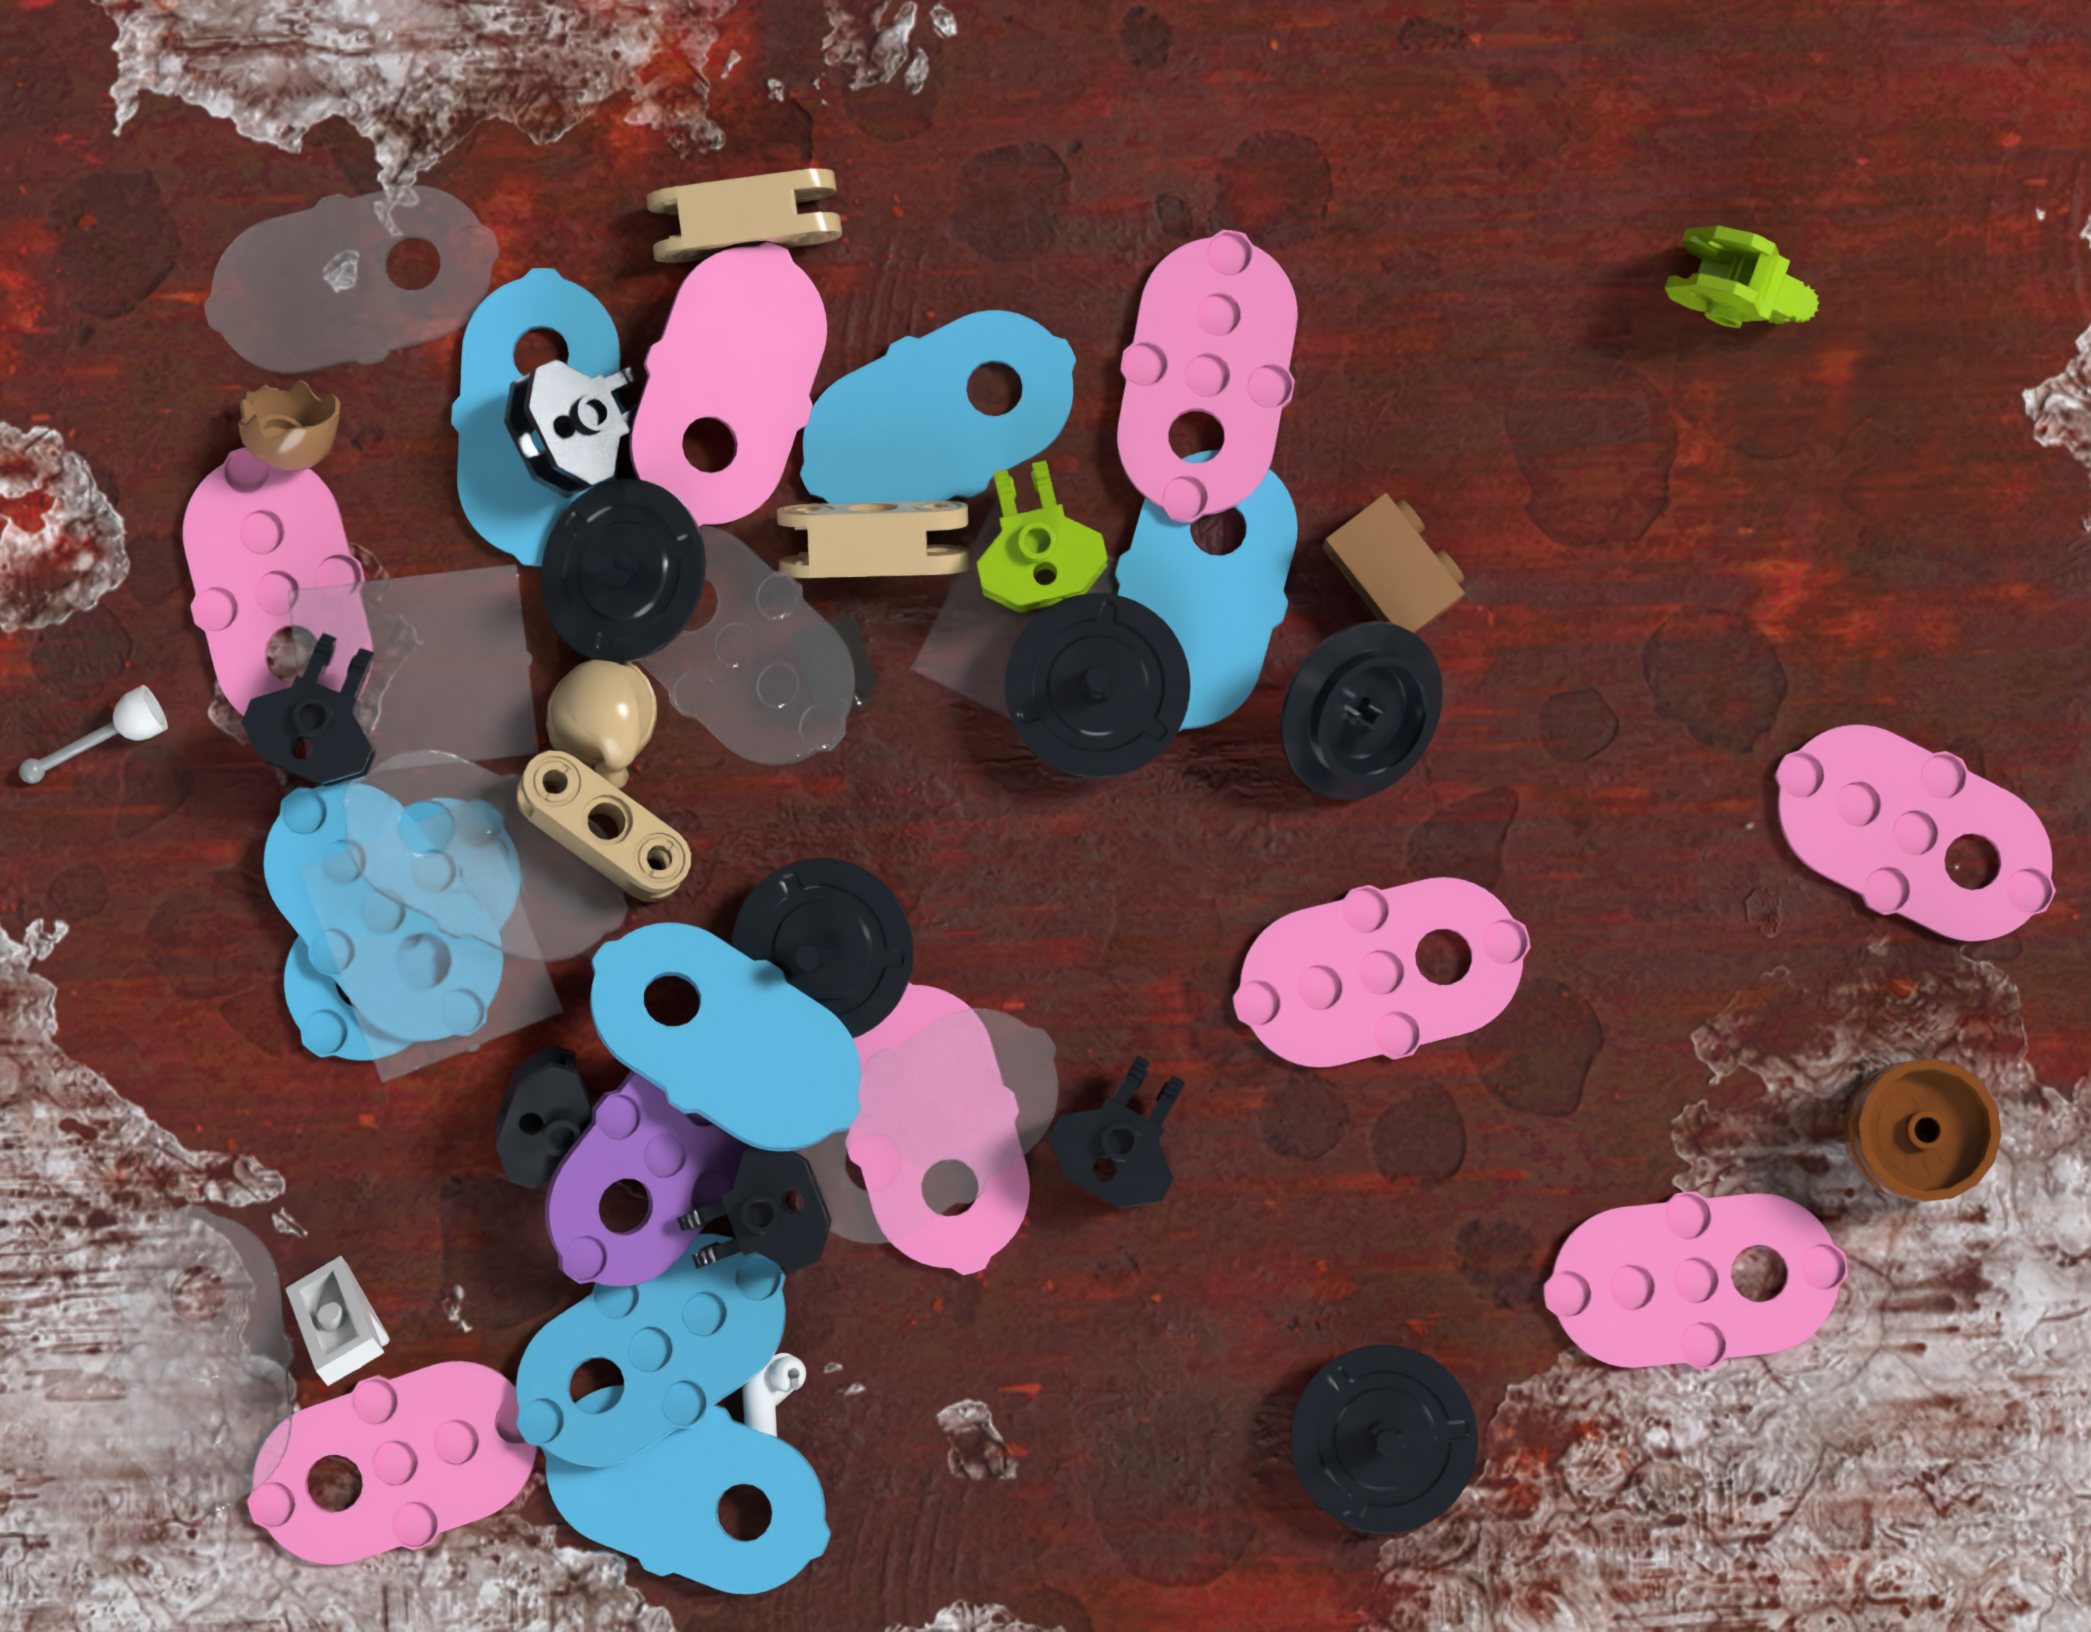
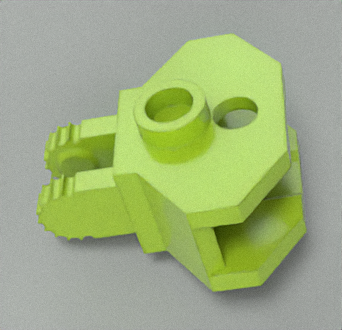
M1719 225L1686 229L1682 239L1687 253L1702 259L1698 273L1692 274L1687 279L1677 275L1668 277L1665 290L1671 300L1687 308L1705 312L1704 315L1711 321L1732 328H1740L1742 322L1769 320V323L1783 324L1790 321H1795V323L1810 321V317H1815L1814 313L1818 311L1817 305L1820 304L1817 301L1818 295L1814 293L1815 289H1810V285L1804 286V282L1786 274L1790 260L1780 256L1775 243L1751 232Z
M1046 460L1032 463L1033 471L1031 472L1034 490L1039 495L1042 508L1020 514L1017 513L1014 500L1016 498V491L1013 479L1008 475L1007 469L993 472L1003 515L1002 518H999L1001 533L977 561V570L983 596L1018 613L1046 608L1063 599L1087 594L1107 568L1108 558L1102 534L1065 517L1062 504H1056ZM1049 570L1055 574L1056 579L1049 585H1041L1034 579L1035 575L1040 571Z

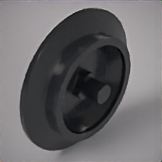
M617 479L599 484L580 495L556 522L543 554L541 566L543 601L548 616L557 632L572 648L581 654L602 661L616 663L634 662L647 658L665 648L688 624L702 594L706 572V556L700 529L690 510L676 495L652 482L639 479Z
M1089 593L1072 596L1049 606L1039 613L1024 628L1016 640L1005 674L1007 708L1012 723L1023 742L1034 754L1050 766L1068 774L1085 778H1110L1124 775L1154 760L1168 747L1177 735L1184 721L1190 699L1191 683L1188 662L1184 650L1172 629L1161 617L1143 604L1123 596L1107 593Z
M1382 621L1358 623L1334 633L1321 642L1306 657L1290 682L1280 718V735L1284 755L1291 770L1306 786L1317 793L1335 799L1364 798L1390 787L1413 768L1433 738L1442 708L1443 690L1441 674L1437 661L1429 647L1413 632L1399 625Z
M832 858L805 859L785 865L769 874L747 896L736 918L731 946L753 961L767 960L780 968L787 983L831 1011L847 1028L852 1038L859 1037L874 1029L893 1012L902 999L912 974L914 962L913 935L910 923L899 900L886 884L874 874L860 866L843 860Z
M1385 1344L1370 1345L1348 1351L1336 1357L1321 1368L1309 1381L1297 1402L1293 1414L1290 1435L1291 1452L1297 1475L1303 1487L1314 1502L1328 1515L1357 1530L1380 1534L1400 1533L1421 1527L1433 1521L1449 1509L1459 1498L1470 1480L1476 1463L1478 1427L1472 1404L1465 1390L1452 1373L1442 1364L1419 1351L1407 1347Z

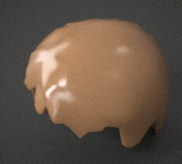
M302 380L295 382L291 390H278V388H270L265 384L254 392L247 391L244 400L242 399L240 403L241 418L238 422L242 444L246 446L255 459L262 461L270 467L284 471H300L314 467L328 455L334 443L339 423L340 401L332 393H329L324 400H321L311 391L308 384Z

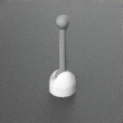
M141 685L120 698L113 712V722L40 760L35 758L24 760L19 767V775L27 783H37L44 777L46 770L118 733L125 738L136 741L150 739L168 729L163 710L150 689L145 685Z

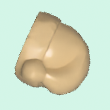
M596 659L584 662L576 666L558 683L548 700L546 728L549 741L556 751H563L574 756L616 788L621 789L626 785L629 777L626 767L651 739L657 719V700L649 679L631 662L616 663Z

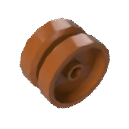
M1939 1059L1890 1063L1867 1076L1850 1097L1843 1121L1846 1153L1859 1176L1880 1193L1907 1201L1926 1202L1953 1199L1973 1188L1994 1164L2001 1140L1998 1107L1985 1084L1964 1067ZM1925 1118L1930 1125L1929 1128L1923 1131L1929 1137L1926 1143L1920 1141L1915 1135L1916 1123L1920 1119Z

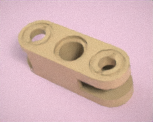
M803 169L675 186L654 191L646 197L648 210L654 213H669V216L679 214L681 235L669 236V239L653 245L654 260L665 263L687 262L707 259L716 253L732 248L757 247L765 242L777 244L783 248H792L825 243L840 238L842 236V226L839 214L832 212L797 214L796 203L819 200L835 194L837 191L835 174L829 169Z
M963 502L821 503L790 505L777 509V523L779 525L795 527V530H808V552H799V555L787 556L779 560V573L786 577L827 578L942 575L960 573L970 568L969 549L967 547L950 544L927 545L926 531L958 529L969 524L968 505Z
M549 750L538 754L528 763L516 788V801L520 812L531 823L631 896L641 901L658 902L668 898L677 890L691 866L690 849L687 842L678 832L568 753ZM543 784L555 785L559 793H548ZM595 814H605L611 817L619 829L618 837L611 840L596 837L589 829L588 817ZM647 859L658 860L663 870L652 869Z

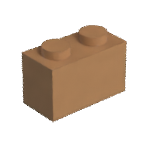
M1385 493L1326 538L1322 549L1379 621L1399 625L1416 635L1460 601L1465 592L1458 584L1465 578L1459 567L1444 550L1441 549L1434 554L1419 535L1425 530V526L1412 507L1403 499L1395 504L1389 495Z

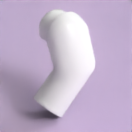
M788 1353L776 1354L755 1378L743 1385L745 1425L777 1437L775 1407L794 1389L798 1390L806 1379L805 1365L800 1359Z

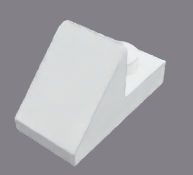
M342 1256L337 1257L285 1288L314 1368L327 1386L384 1353L382 1347L389 1343L388 1334Z

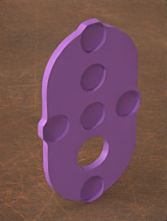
M631 1070L616 1090L604 1093L593 1106L592 1121L562 1158L550 1180L545 1201V1220L549 1238L558 1253L559 1269L579 1284L593 1281L602 1285L620 1287L640 1284L659 1276L677 1262L704 1228L703 1226L693 1231L689 1229L682 1231L677 1217L721 1200L720 1195L732 1191L744 1150L753 1146L738 1140L698 1113H682L668 1103L665 1091ZM624 1178L640 1181L646 1189L649 1199L648 1211L643 1221L634 1229L624 1233L609 1231L601 1222L599 1215V1203L604 1191L613 1182Z

